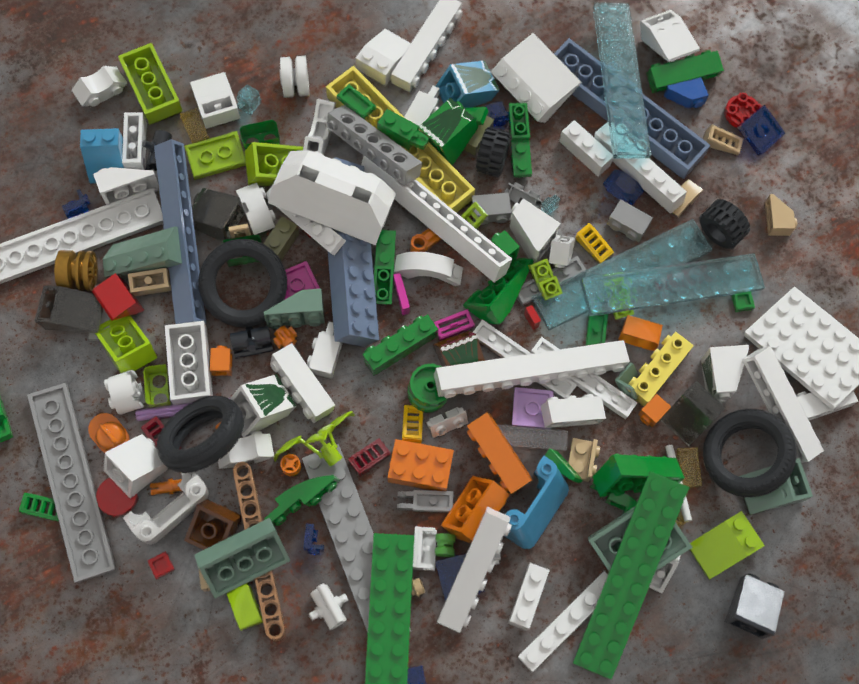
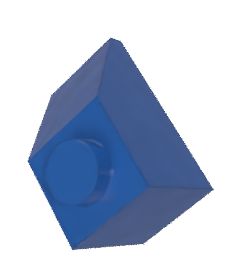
M701 77L668 85L664 93L665 98L686 108H699L703 106L709 96Z

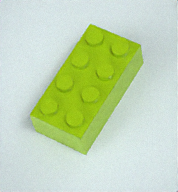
M152 43L118 56L149 125L183 111Z

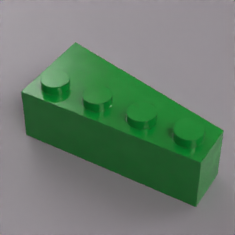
M620 454L610 456L607 462L592 476L600 497L607 496L609 492H614L615 495H623L624 491L627 490L641 493L649 471L679 483L685 478L677 458Z

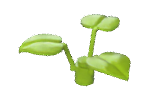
M353 411L343 414L306 441L301 438V435L289 440L275 453L274 461L276 462L279 454L295 444L302 443L316 453L320 459L324 458L331 467L343 458L336 449L338 446L334 441L332 431L346 417L355 416ZM327 434L329 435L331 444L330 442L326 444L324 441L327 438ZM320 441L323 445V447L320 448L321 452H319L309 443Z

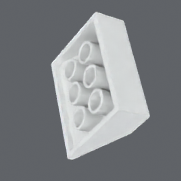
M534 33L505 55L491 71L520 103H527L528 112L538 122L544 123L582 83Z

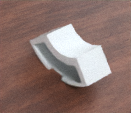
M103 66L93 75L80 77L72 88V92L82 106L95 107L114 95L120 94L127 81L117 67Z
M254 183L236 190L254 235L275 227L273 221L276 220L273 210H269L264 199L267 196L263 187L259 188L258 184Z
M256 431L252 432L250 436L239 438L231 451L222 459H219V469L234 468L239 462L254 460V463H259L274 457L271 435Z

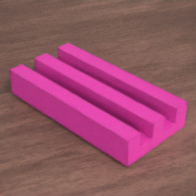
M400 273L393 274V282L402 316L410 313V306Z
M468 309L434 322L438 328V338L440 341L475 328ZM464 316L467 317L466 319L439 328V326L451 322L453 320L459 319ZM469 322V324L442 334L445 331H448L450 329H453L455 327L461 326Z

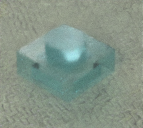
M556 194L551 198L547 197L541 203V211L549 215L558 208L561 199Z

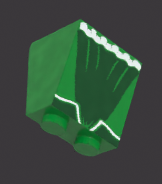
M449 98L419 126V130L429 137V143L453 165L477 131V118L471 111L467 112L459 101L455 102Z

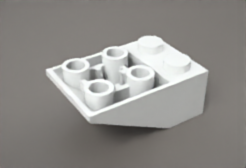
M672 10L640 21L641 40L668 62L700 51L699 46L681 17Z
M225 72L190 82L206 129L240 119L238 107Z

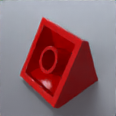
M116 273L92 290L112 321L144 311L137 298L130 293V288L126 282Z

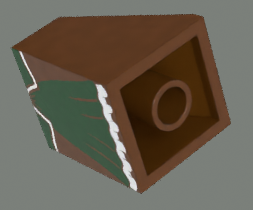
M466 331L433 343L442 367L485 361L478 338L473 332Z

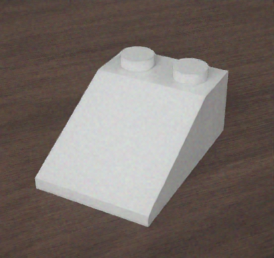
M384 29L369 41L357 55L356 69L386 86L391 80V73L411 43Z
M111 167L101 169L93 174L106 205L151 188L154 189V192L159 191V183L152 170Z

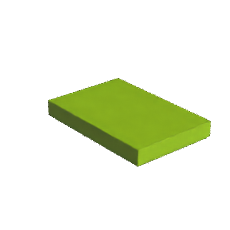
M237 131L184 146L194 180L246 166L244 151Z

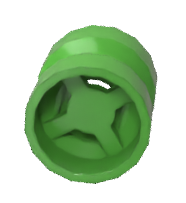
M436 534L435 541L437 542V547L435 548V556L454 557L455 549L453 544L455 543V535Z

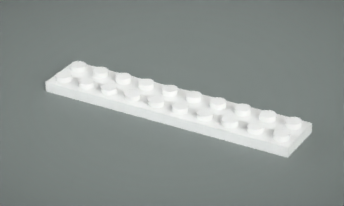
M151 188L1 243L0 284L55 264L56 255L60 250H73L77 256L79 251H91L163 224L161 207L154 189Z

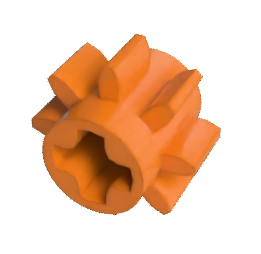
M282 326L274 332V343L279 349L291 343L294 346L297 342L295 339L297 333L292 326L288 329L286 326Z

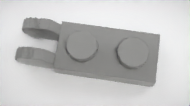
M399 491L397 496L400 498H413V504H397V509L449 513L453 507V491Z

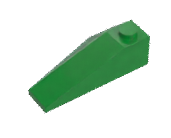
M518 258L510 264L507 273L496 282L490 280L487 282L488 286L485 289L475 291L463 304L464 308L488 324L502 323L517 299L530 271L528 265L533 264V259Z

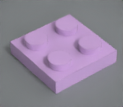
M515 387L512 427L551 430V428H545L541 405L548 398L553 397V391Z

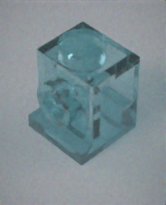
M249 85L243 87L237 94V107L252 115L261 103L259 91Z

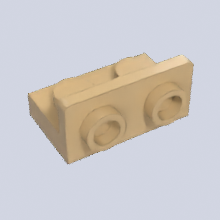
M573 438L568 463L583 481L589 482L597 470L594 460L595 457L598 458L600 446H597L598 440L587 441Z

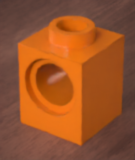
M227 346L211 348L210 372L212 376H232L233 353Z
M656 394L638 415L645 425H650L653 428L671 406Z

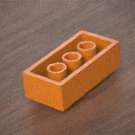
M485 413L467 425L469 428L466 431L472 441L478 442L480 445L477 448L483 458L489 459L491 464L488 466L494 475L498 474L502 481L499 483L505 491H509L512 494L533 480L490 413Z

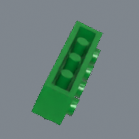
M707 50L698 56L694 54L688 55L683 60L678 61L677 59L663 65L661 63L654 64L646 74L652 93L666 90L668 85L699 77L702 80L717 77L724 69L718 50L714 52Z
M428 314L424 317L419 316L413 321V324L408 327H401L395 335L386 336L377 346L367 348L363 354V361L372 375L375 376L438 337V328Z

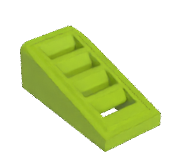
M474 202L461 215L475 229L488 216L477 202ZM475 209L481 214L480 217L473 212ZM470 215L474 217V219L476 220L475 222L471 220V218L469 217Z

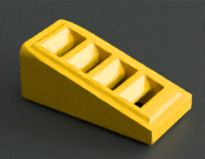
M590 223L576 234V241L600 265L614 253L612 248ZM594 239L595 241L590 244L589 241ZM599 244L600 247L595 250L594 247ZM604 249L606 252L600 256L598 253Z
M404 405L402 440L421 444L423 412L417 410L412 405ZM408 413L419 414V416H408ZM407 421H417L418 423H408ZM407 429H418V431H410Z

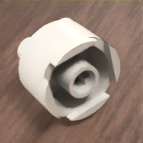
M134 370L114 375L104 380V385L110 394L108 403L111 409L115 408L117 413L121 415L145 407L143 405L145 403L143 387L141 383L138 384L135 378H138Z

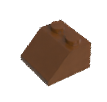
M206 499L197 504L184 541L205 550L235 535L242 515Z

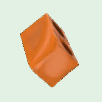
M627 315L618 340H624V343L655 351L659 346L663 325Z

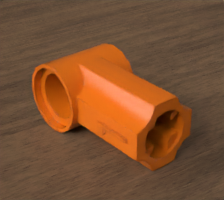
M428 228L421 234L412 237L410 252H426L442 239ZM416 244H420V245H422L423 247L418 248V247H416L415 245H416Z

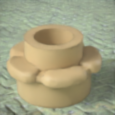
M412 578V595H417L419 598L420 595L425 593L424 586L420 578L415 580Z

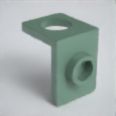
M629 363L620 372L615 382L621 392L636 400L638 396L634 388L628 384L638 373L634 364Z

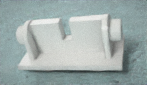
M456 407L445 412L446 419L443 418L442 414L430 418L426 424L431 430L432 438L442 436L451 430L468 424L466 411L462 407Z

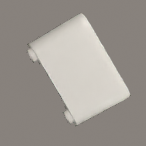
M195 472L181 473L182 480L177 485L183 493L153 518L146 512L142 515H136L132 511L123 517L137 538L146 544L157 543L194 512L197 504L208 499L209 491Z

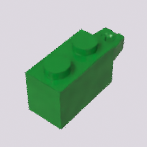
M386 109L377 123V129L407 150H410L412 146L424 150L429 142V137L419 131L417 124L389 109Z

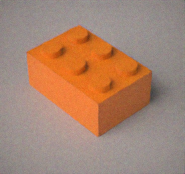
M395 439L388 473V483L431 491H446L454 450Z
M472 476L441 526L450 534L455 535V538L472 543L487 507L499 512L506 504L510 494L493 480Z

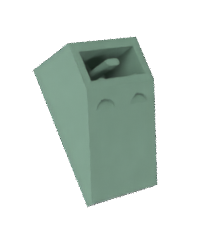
M321 289L301 290L266 310L264 317L267 326L272 329H278L282 326L298 328L307 324L319 326L321 323H325Z
M800 458L796 459L795 467L790 477L777 490L760 497H744L750 515L803 502L813 497ZM772 466L739 477H757L767 472Z

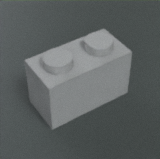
M509 193L472 196L471 205L477 202L488 215L481 225L488 224L489 222L505 223L510 221L511 205ZM476 209L473 211L478 217L481 216Z
M620 200L609 217L607 225L614 231L622 232L630 240L639 242L653 217Z

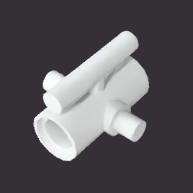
M324 583L310 593L317 605L315 610L309 613L312 621L318 617L320 619L324 618L330 630L337 628L347 621L340 609L342 604L348 601L346 594L334 597L328 585Z

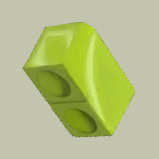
M166 364L146 367L143 372L146 403L150 408L170 406L169 375ZM157 375H162L166 378V384L161 388H156L152 383L153 378ZM162 393L167 396L168 400L165 403H154V397L157 394Z
M248 582L226 593L240 630H246L263 623L261 611L251 585L248 586Z

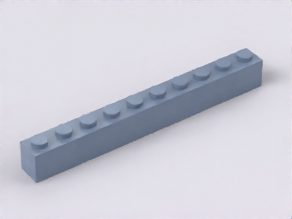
M170 139L155 145L154 149L163 228L178 227L182 264L169 267L174 319L176 324L204 321L206 324L204 303L198 287L200 269L184 144Z

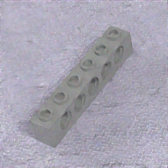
M343 105L328 113L327 128L402 185L405 186L420 177L422 167L420 160L347 106Z

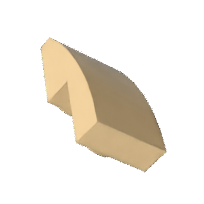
M689 179L681 186L687 191L684 203L672 212L678 218L703 191V189Z

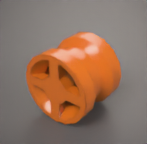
M287 454L281 459L280 466L286 476L293 477L298 475L301 470V463L296 455Z

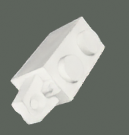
M432 86L428 94L419 91L404 117L420 126L439 108V99L437 97L440 88Z
M329 322L326 331L319 332L318 338H314L312 349H314L313 355H309L307 365L314 375L330 379L333 378L342 347L341 342H335L333 322Z

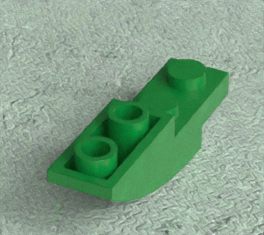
M510 103L509 132L511 136L510 154L513 178L531 177L527 103Z
M381 230L376 243L374 270L376 304L392 305L396 231Z
M334 475L321 476L291 487L275 498L279 506L264 519L270 518L274 527L283 524L287 519L286 516L291 512L295 513L302 507V503L307 506L317 505L325 493H330L337 488V483L340 479Z

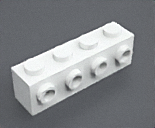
M292 343L272 354L270 365L273 371L279 373L283 385L290 389L294 401L297 404L300 403L307 419H311L314 424L333 412L334 402Z

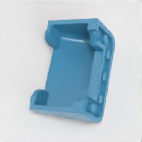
M545 456L542 457L533 473L538 478L536 488L540 492L527 512L523 514L518 510H510L505 514L510 517L509 524L512 525L508 535L505 537L523 549H530L536 544L569 492V486L556 464Z

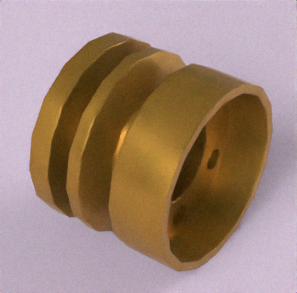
M73 250L58 251L54 269L57 288L59 290L73 291L75 286H77L80 291H84V289L92 291L95 288L98 276L95 252L87 251L85 253L84 251H79L76 256Z

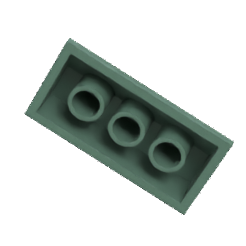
M171 227L113 244L103 258L104 277L109 278L116 273L125 280L128 279V274L168 268L182 264L178 227Z
M270 518L194 555L198 568L214 598L290 561Z

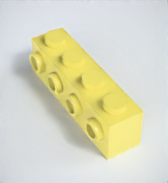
M676 331L672 336L667 335L661 343L664 345L662 349L654 351L650 357L653 360L649 364L645 363L639 370L641 375L638 378L633 377L628 384L634 388L638 396L636 401L642 406H645L654 397L694 346Z

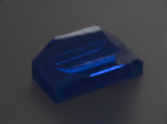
M616 169L603 183L606 191L631 206L644 191L635 179L624 171Z

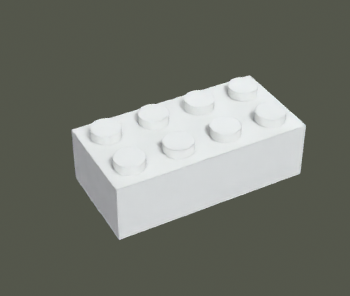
M198 321L165 325L170 400L173 405L192 403L198 399L213 396L208 333L205 322Z

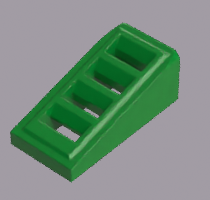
M549 448L545 457L556 464L562 475L574 482L581 483L583 479L558 451Z
M24 493L19 508L21 514L59 522L57 512L55 516L52 515L55 507L54 499ZM33 500L31 508L28 510L30 502ZM41 501L39 512H37L38 502ZM47 503H50L48 512L45 514Z

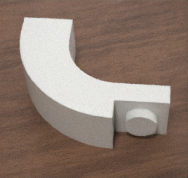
M317 99L313 124L309 135L305 136L303 151L310 150L325 154L332 132L327 128L328 113L335 110L336 102Z
M428 252L399 254L396 257L394 273H400L401 276L407 279L417 276H429L454 286L461 284L463 267L454 264V259Z

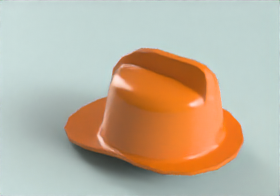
M102 413L90 421L88 427L89 435L104 453L129 441L127 430L112 414Z

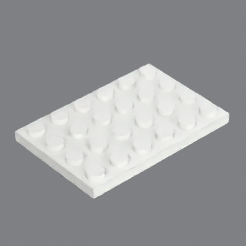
M795 286L744 332V336L759 349L771 346L781 367L832 410L859 386V338Z

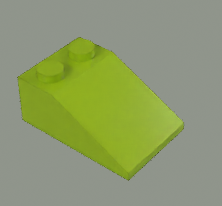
M252 142L245 150L248 185L257 183L258 186H272L290 151H303V147Z
M131 316L113 321L110 319L92 329L120 374L130 370L136 371L157 359L150 341Z
M741 511L690 543L692 548L689 550L710 580L765 545Z

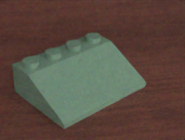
M635 507L588 537L589 542L608 570L611 568ZM676 522L656 571L692 548Z

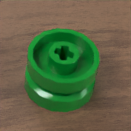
M424 364L412 373L407 388V396L411 405L417 410L425 413L436 412L447 403L448 398L444 396L438 397L434 378L436 368L442 366Z

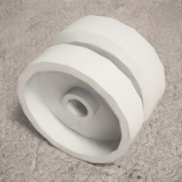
M306 56L296 57L295 68H293L290 57H280V82L284 98L295 95V85H297L300 97L309 96Z

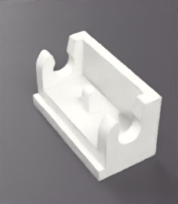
M415 526L413 570L435 571V538L437 534L435 528Z

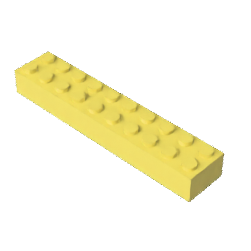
M354 66L326 86L327 98L331 102H336L335 106L337 108L344 104L337 99L336 95L348 84L376 105V109L365 119L376 129L377 123L386 109L404 117ZM429 142L424 150L414 146L410 150L405 149L422 162L420 177L416 180L457 213L471 202L472 196L475 195V188Z

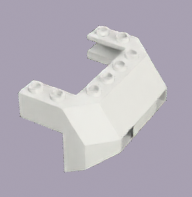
M290 151L272 186L268 203L376 245L392 208L396 193L375 174L365 173L355 166L345 165L338 159H330L317 151Z

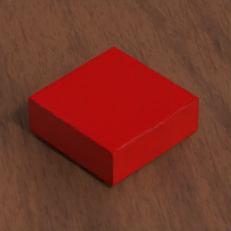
M532 305L526 307L524 316L534 330L539 327L541 319Z
M166 551L147 560L155 579H159L175 570Z

